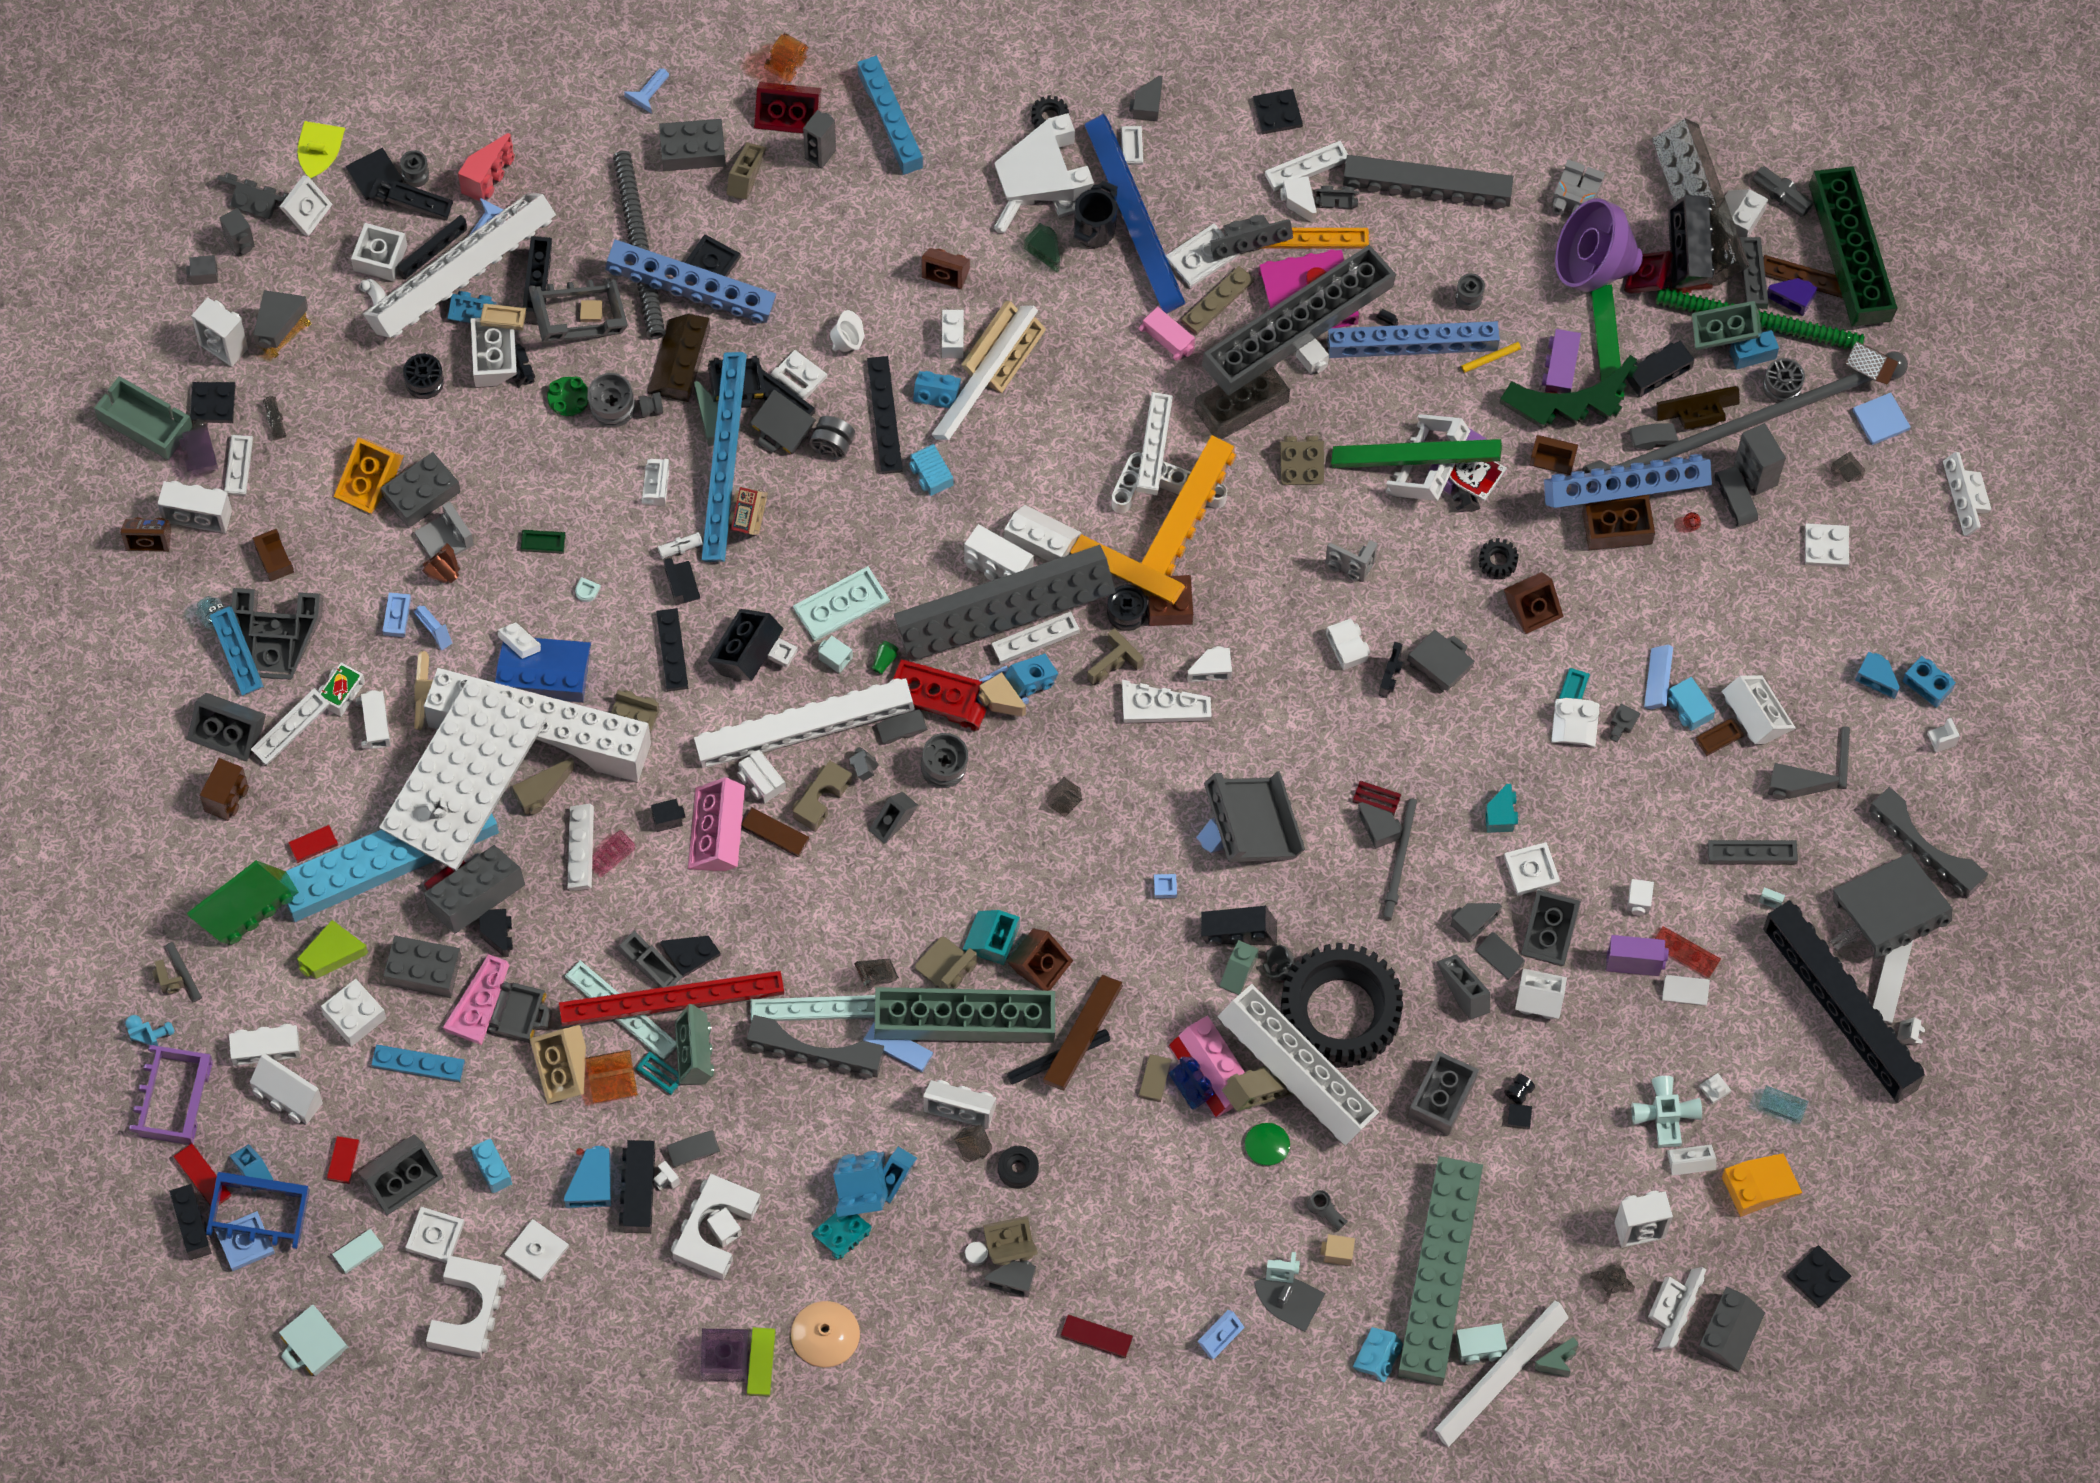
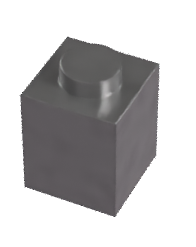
M215 255L189 257L190 266H186L187 279L191 278L193 285L218 283Z

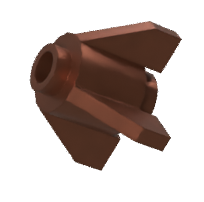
M448 543L431 559L422 564L424 566L422 571L427 577L443 583L448 581L452 583L460 575L458 573L460 567L458 566L454 550Z

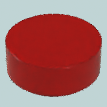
M1320 267L1311 268L1307 272V284L1325 274L1326 271Z

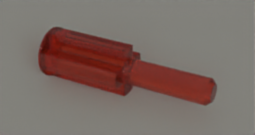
M1670 281L1669 290L1673 291L1674 288H1672V282ZM1705 283L1676 288L1675 290L1678 293L1679 291H1682V293H1692V290L1712 289L1713 284Z

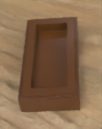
M1732 717L1696 736L1695 740L1705 755L1709 756L1744 737V733Z

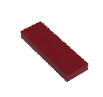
M1069 1314L1061 1332L1062 1338L1125 1359L1133 1339L1132 1335Z

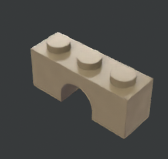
M829 760L826 766L822 765L814 783L810 782L803 798L801 800L798 799L793 805V818L816 832L828 816V808L818 801L819 797L823 794L831 793L840 798L852 782V773Z

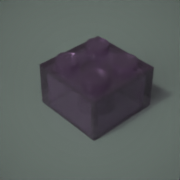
M702 1328L701 1381L747 1382L748 1329Z

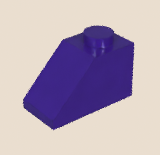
M1797 278L1771 284L1768 287L1767 295L1772 301L1804 316L1815 297L1817 287L1809 281Z

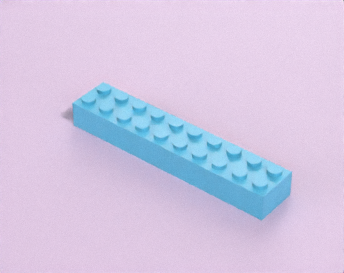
M492 813L473 844L499 833L497 822ZM379 830L287 870V874L299 893L286 905L294 922H297L436 860L390 834Z

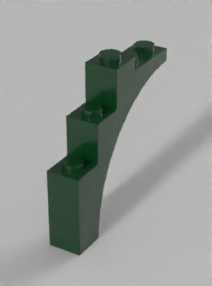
M1629 355L1620 368L1607 379L1577 392L1562 394L1542 393L1527 389L1511 381L1500 398V404L1542 429L1546 425L1550 426L1556 417L1554 412L1577 425L1579 420L1583 422L1589 413L1587 408L1610 421L1612 416L1617 417L1623 408L1620 405L1622 399L1616 396V394H1622L1627 385L1624 383L1628 376L1632 378L1638 368L1636 366L1637 358Z

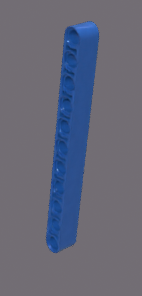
M1101 114L1085 123L1086 130L1108 182L1118 186L1116 202L1162 310L1168 314L1185 305V300L1112 126L1105 114Z

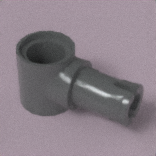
M1317 1190L1307 1200L1308 1210L1313 1214H1318L1321 1218L1324 1217L1337 1231L1348 1222L1334 1208L1335 1205L1331 1202L1330 1195L1326 1191ZM1314 1198H1320L1324 1206H1316Z

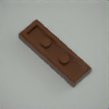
M753 807L741 824V828L797 857L800 856L810 840V837Z

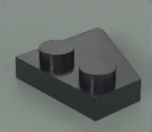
M709 935L662 940L660 942L661 947L683 978L721 955Z

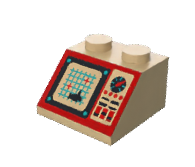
M740 487L739 491L736 490L733 503H736L735 512H731L729 518L732 530L759 535L768 492Z

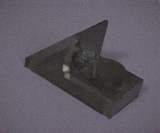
M890 958L856 961L854 963L866 992L870 991L876 984L894 982L899 978Z

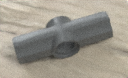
M1765 166L1761 167L1753 177L1752 181L1767 191L1772 200H1777L1780 206H1787L1800 217L1805 216L1813 206L1814 202L1800 193L1790 179L1780 178Z

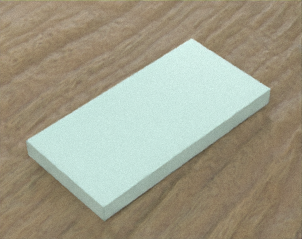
M867 566L793 605V609L815 642L889 603L890 599Z

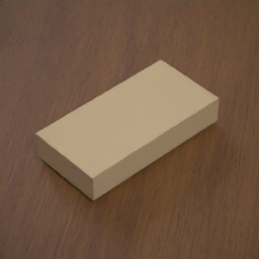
M483 303L480 325L523 331L526 308Z

